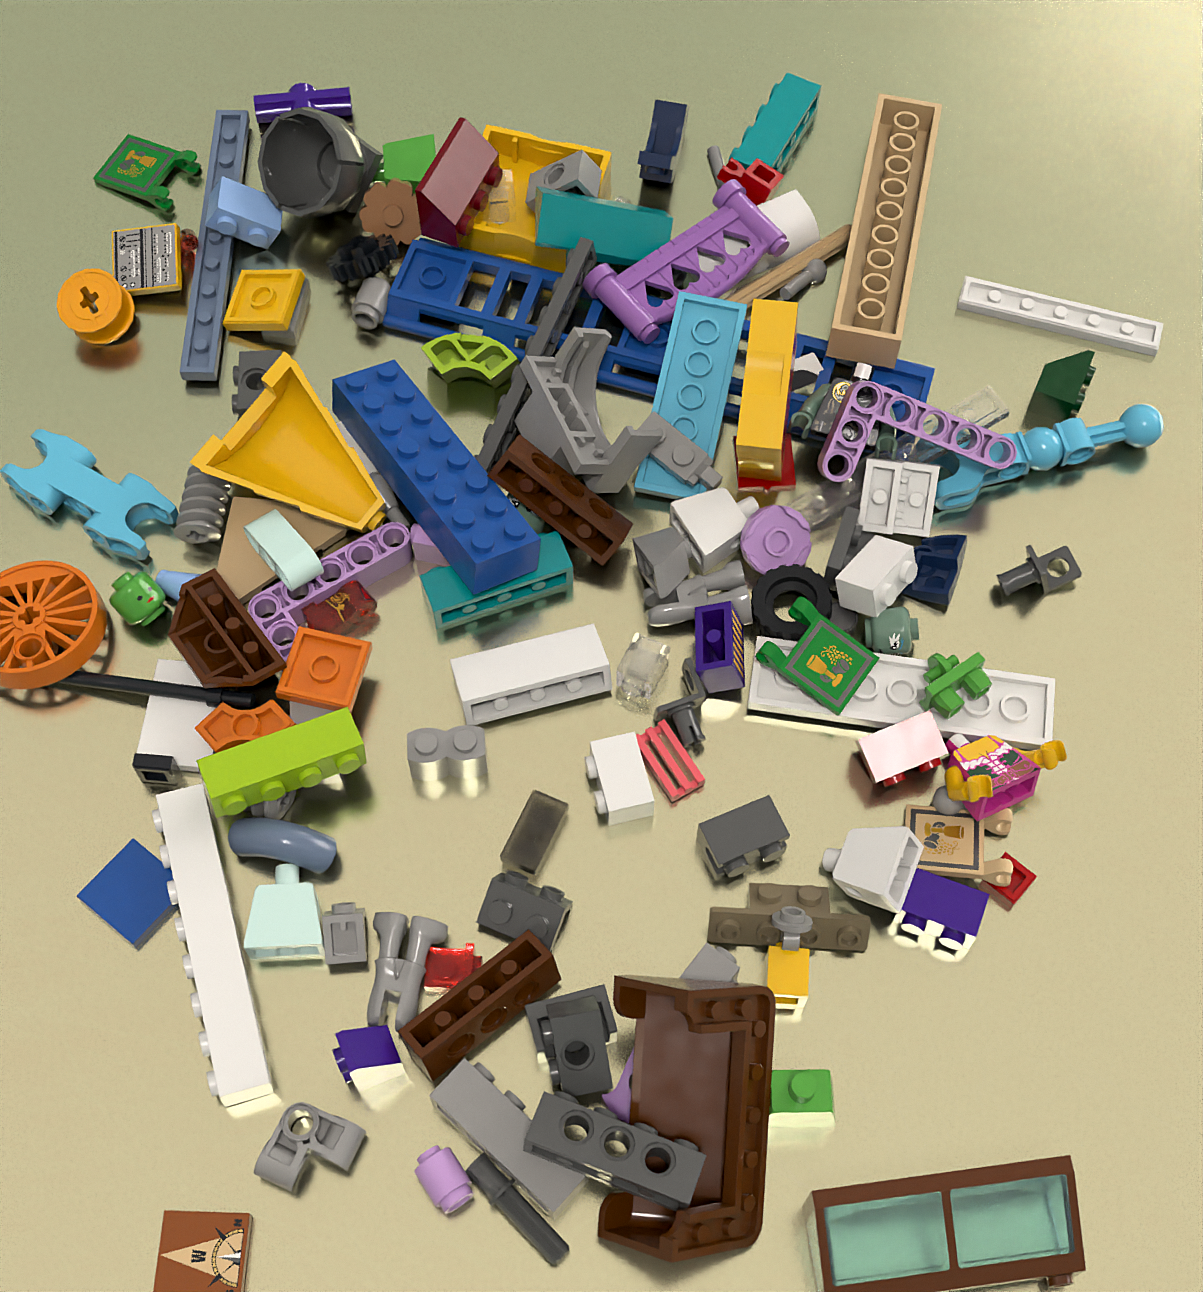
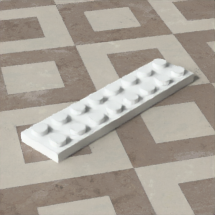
M757 636L747 709L883 729L926 712L919 702L926 697L924 690L929 685L923 677V674L930 670L927 663L928 660L874 653L879 657V660L841 714L837 716L778 671L756 660V653L766 641L776 644L786 657L797 644V641ZM982 668L992 682L990 690L977 700H973L963 687L956 691L965 704L957 714L948 720L934 707L930 709L939 732L944 738H951L953 735L960 733L968 741L974 742L988 735H995L1012 747L1038 750L1042 744L1052 741L1055 678Z

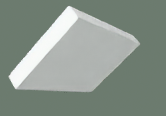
M158 659L153 678L154 681L203 687L185 661ZM150 695L136 753L173 756L181 771L199 772L196 760L216 752L195 730V727L215 708L208 707L205 702Z

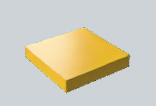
M301 269L241 270L222 323L226 330L287 331L305 280L304 273Z

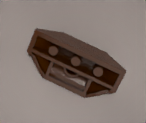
M215 568L181 585L180 598L174 611L168 636L203 688L254 686L287 668L286 662Z

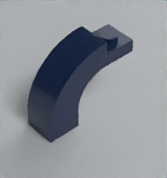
M655 99L647 145L644 151H639L637 163L641 165L639 178L672 183L683 146L689 105Z

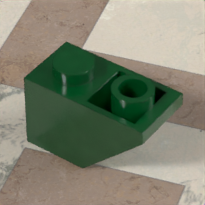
M1087 350L1045 364L1027 410L1059 422L1069 419L1072 411L1079 413L1086 393L1080 392L1082 385L1089 387L1096 367L1090 366L1095 352Z

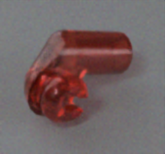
M183 229L180 232L181 255L186 257L198 247L199 242L193 230Z

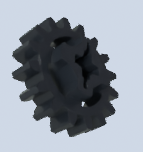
M374 234L370 236L359 235L351 238V241L339 247L338 251H336L337 255L329 257L326 265L334 281L344 282L349 278L350 281L356 279H363L364 281L366 278H374L375 274L386 269L390 265V261L397 258L399 250L392 235L386 236L381 234L378 237H375Z

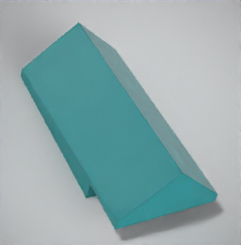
M539 186L536 187L535 246L565 249L567 258L570 249H575L580 237L594 242L597 256L596 262L632 266L670 241L673 217L663 210Z

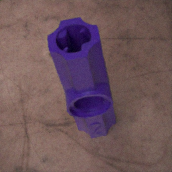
M298 83L293 85L289 92L253 95L257 123L273 122L277 116H280L279 114L302 107H311L334 116L353 115L350 87L316 90L310 84Z

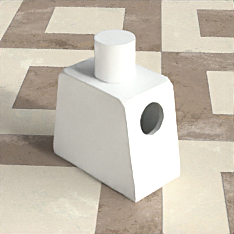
M720 487L670 503L669 522L682 538L687 537L691 546L692 557L701 571L705 573L741 548V531L747 519L760 508L753 496L735 502L728 490Z
M905 826L853 828L848 832L842 849H826L822 863L826 871L833 872V880L850 897L900 914L924 846L913 832Z

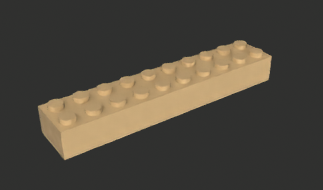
M882 93L878 94L826 352L828 357L895 368L903 336L942 104Z

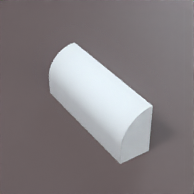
M797 189L757 205L787 236L789 247L779 257H774L768 253L764 254L741 281L784 263L820 240L815 217ZM723 234L725 250L729 255H737L740 253L741 248H748L750 246L749 242ZM697 251L700 269L704 272H712L715 265L724 264V260L720 257ZM691 274L697 282L699 280L698 276Z
M594 623L450 659L455 686L467 725H477L612 690L610 664Z

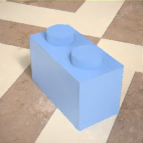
M222 176L209 195L205 226L222 234L246 241L254 246L268 249L280 233L283 211L275 206L266 193Z

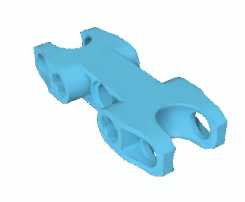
M37 429L30 437L34 440L35 447L40 450V453L46 456L44 462L31 469H23L10 463L5 464L0 470L5 482L18 492L29 505L48 515H52L61 503L88 518L82 527L91 539L114 553L123 554L137 560H145L150 551L147 549L146 542L133 532L135 527L147 519L160 520L169 525L174 524L179 514L176 506L157 491L150 482L133 473H128L117 484L92 470L93 466L97 463V459L86 447L67 436L51 433L43 429Z

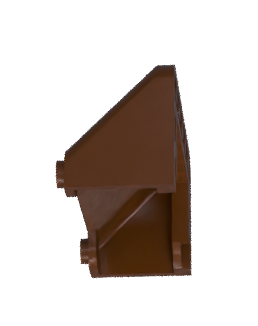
M640 975L614 976L613 1004L616 1012L621 1017L636 1019L629 1125L634 1126L635 1123L648 1125L658 1131V1136L672 1142L675 1139L689 1141L699 1148L698 1152L707 1156L687 1209L675 1212L623 1190H615L604 1198L600 1206L597 1237L670 1263L746 1248L758 1239L763 1224L776 1001L773 991L769 987L751 983ZM649 1157L645 1160L646 1167L653 1173L660 1174L668 1170L665 1161L659 1157Z

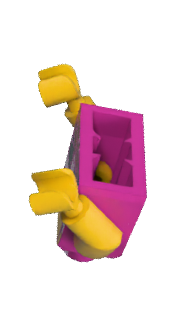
M955 734L945 744L950 754L947 771L944 774L947 795L952 801H962L973 818L978 822L1033 796L1040 770L1042 768L1052 770L1058 765V761H1065L1067 759L1064 743L1060 740H1053L1042 744L1038 750L1023 751L1008 745L995 735H988L970 743L962 734Z

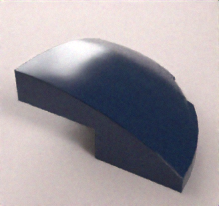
M939 535L922 539V545L913 548L915 563L918 567L917 575L914 581L908 584L901 593L925 601L949 605L963 564L968 541L967 535Z

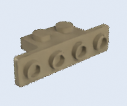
M749 883L748 908L711 907L709 910L707 933L709 942L775 946L776 943L782 942L780 941L781 930L772 925V915L777 911H781L783 907L793 906L803 909L805 914L813 920L812 929L808 932L800 933V947L865 951L868 947L871 927L870 916L830 913L828 887Z

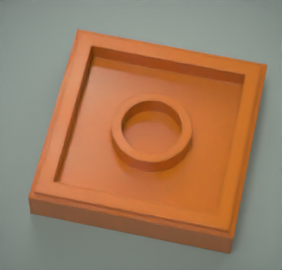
M299 626L286 661L287 668L283 669L275 692L277 698L332 711L348 707L351 713L373 649L372 643Z

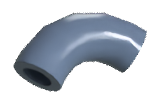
M265 817L242 818L231 825L228 833L229 846L238 856L277 859L295 864L317 874L327 870L336 855L337 845L333 837L306 826Z

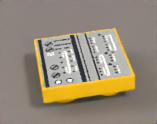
M177 223L112 231L113 277L131 296L182 290L180 227Z

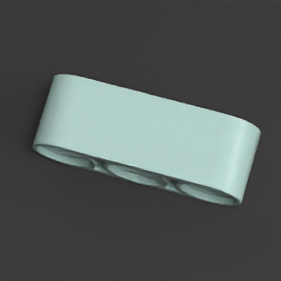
M274 509L243 526V530L252 547L290 591H294L324 573L323 566L313 549L278 510Z

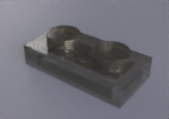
M533 789L500 855V860L537 876L569 810V804Z

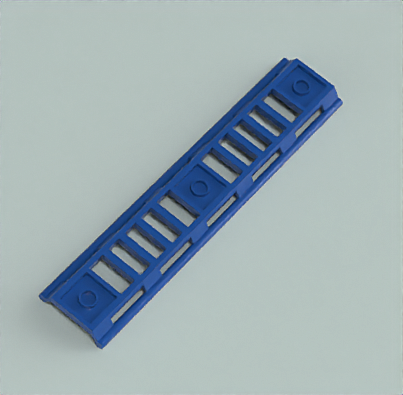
M420 237L419 241L413 239L388 293L387 312L383 319V326L430 339L460 333L419 322L420 314L429 315L482 329V335L490 337L506 346L518 358L519 362H522L526 355L525 349L515 347L516 339L527 341L531 335L535 336L538 326L528 323L543 287L553 289L556 279L562 277L563 273L461 247L457 248ZM474 270L496 275L481 312L459 306ZM511 279L528 283L514 320L496 316ZM583 288L580 297L592 299L593 301L582 328L597 329L606 305L599 298H592ZM647 295V302L652 307H659L663 300H666ZM744 320L741 338H749V320ZM672 321L659 324L660 333L649 344L639 341L624 327L618 346L608 345L599 366L596 382L655 397L658 384L614 373L613 366L617 364L660 375ZM562 333L556 349L561 348L569 334ZM797 333L795 359L802 357V354L815 353L816 357L823 358L822 367L824 370L819 371L813 393L822 384L830 383L836 362L854 366L855 361L826 356L829 341ZM898 358L894 369L868 364L875 368L871 382L878 383L926 403L935 371L934 367ZM732 377L729 394L741 397L744 380ZM791 392L788 426L792 415L800 410L804 401L809 396ZM899 400L892 404L896 421L902 419L906 411L905 405ZM726 402L724 416L739 419L740 405ZM795 426L792 427L789 433L802 436L804 430L801 427ZM897 429L896 440L898 447L895 460L910 461L916 437ZM809 430L808 438L826 441V438L811 435ZM863 449L862 451L873 455L875 454L874 451H870L867 449ZM887 450L879 452L881 457L892 458L891 452Z

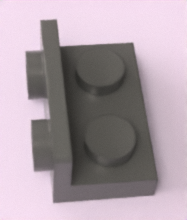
M849 506L845 508L823 578L825 583L828 582L830 590L836 592L835 578L875 536L873 533L862 531L863 525L857 524L860 510Z

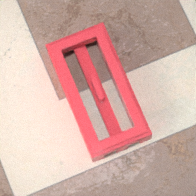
M665 719L658 722V726L654 728L651 726L645 729V733L642 735L636 734L643 760L671 802L704 785L705 778ZM660 735L663 736V738L665 739L673 753L676 755V757L678 758V760L680 761V763L692 779L691 782L688 781L686 776L683 774V772L681 771V769L679 768V766L677 765V763L675 762V760L673 759V757L671 756V754L659 738ZM651 741L680 784V788L676 790L645 743Z

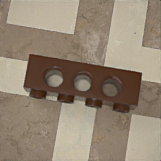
M520 434L487 475L602 566L624 542L633 526L631 521Z
M528 929L398 1030L409 1055L432 1082L523 1011L525 1005L533 1003L562 980L554 955Z

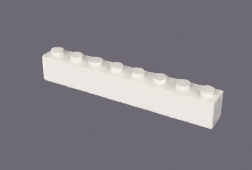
M203 783L157 794L156 799L159 809L152 810V816L157 833L164 832L166 844L159 846L163 866L165 869L171 867L174 879L167 882V888L172 905L179 903L181 917L174 918L179 941H187L189 954L182 956L187 979L194 978L197 992L191 993L190 998L195 1017L202 1016L205 1031L198 1032L203 1056L211 1055L214 1070L207 1072L212 1097L219 1095L224 1107L273 1094V1086L212 814Z

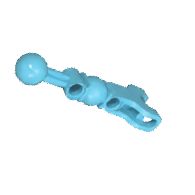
M1135 404L1127 408L1118 421L1086 428L1081 418H1070L1061 423H1054L1052 429L1035 427L1027 431L1024 436L1021 431L1015 434H1000L1011 439L1017 449L1015 461L1012 465L1003 469L985 466L922 439L917 443L914 452L919 462L940 465L950 470L953 476L937 483L934 505L939 510H948L970 505L976 499L979 490L983 486L1014 479L1020 475H1027L1029 469L1047 471L1057 463H1059L1060 467L1066 464L1082 463L1095 454V447L1124 440L1126 444L1135 448H1147L1162 436L1164 429L1163 416L1156 408L1150 405ZM958 432L956 442L960 448H964L970 443L971 438L964 433ZM1000 442L994 443L990 448L989 455L992 461L999 460L1003 455L1004 450Z

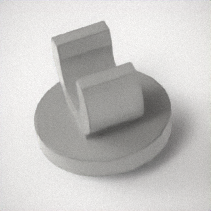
M786 906L781 911H777L772 915V925L781 930L780 941H782V950L798 951L800 933H805L812 929V918L806 915L805 911L801 908Z

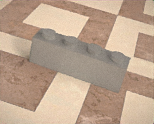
M464 1058L429 1095L432 1105L475 1146L485 1153L510 1179H514L516 1184L555 1220L586 1185L589 1177L523 1151L524 1140L532 1122L522 1112L526 1106L510 1090L503 1094L492 1084L495 1077L485 1066L479 1062L473 1066Z

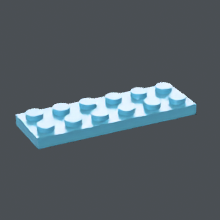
M679 291L651 413L655 411L714 460L746 316L747 304ZM649 455L639 464L634 491L676 500L707 492V489L699 482L694 486L688 483L685 485Z

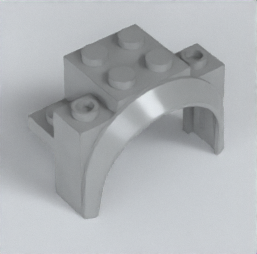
M574 327L555 357L526 355L522 360L520 367L533 392L514 421L521 436L571 475H581L587 488L592 492L619 493L638 465L663 437L662 428L657 430H634L632 426H625L613 445L609 443L598 416L596 381L600 363L612 336L605 329Z

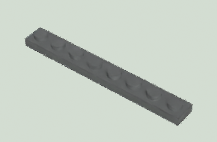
M580 237L576 248L570 249L566 258V269L563 276L558 277L553 285V297L549 306H544L541 310L539 327L535 336L531 335L527 340L525 346V354L527 356L552 357L583 290L584 279L592 270L597 260L592 240ZM519 364L513 370L511 377L512 385L507 395L503 394L499 400L497 407L498 415L493 425L489 424L483 436L484 445L479 455H474L475 459L488 474L512 444L518 431L514 420L533 392Z

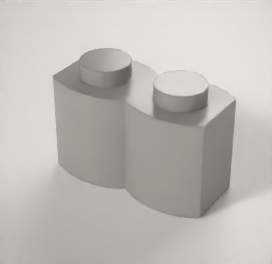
M461 725L453 727L446 732L437 728H420L407 734V759L411 777L422 781H434L448 775L458 778H475L487 773V747L484 729L473 725Z

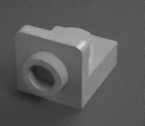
M355 902L332 904V910L325 911L322 915L325 965L366 961L365 908H356Z

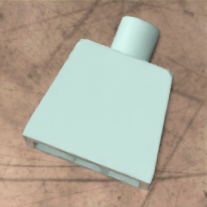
M295 864L277 865L275 867V884L259 885L255 888L244 940V949L250 960L325 956L323 924L318 896L313 883H299V866Z

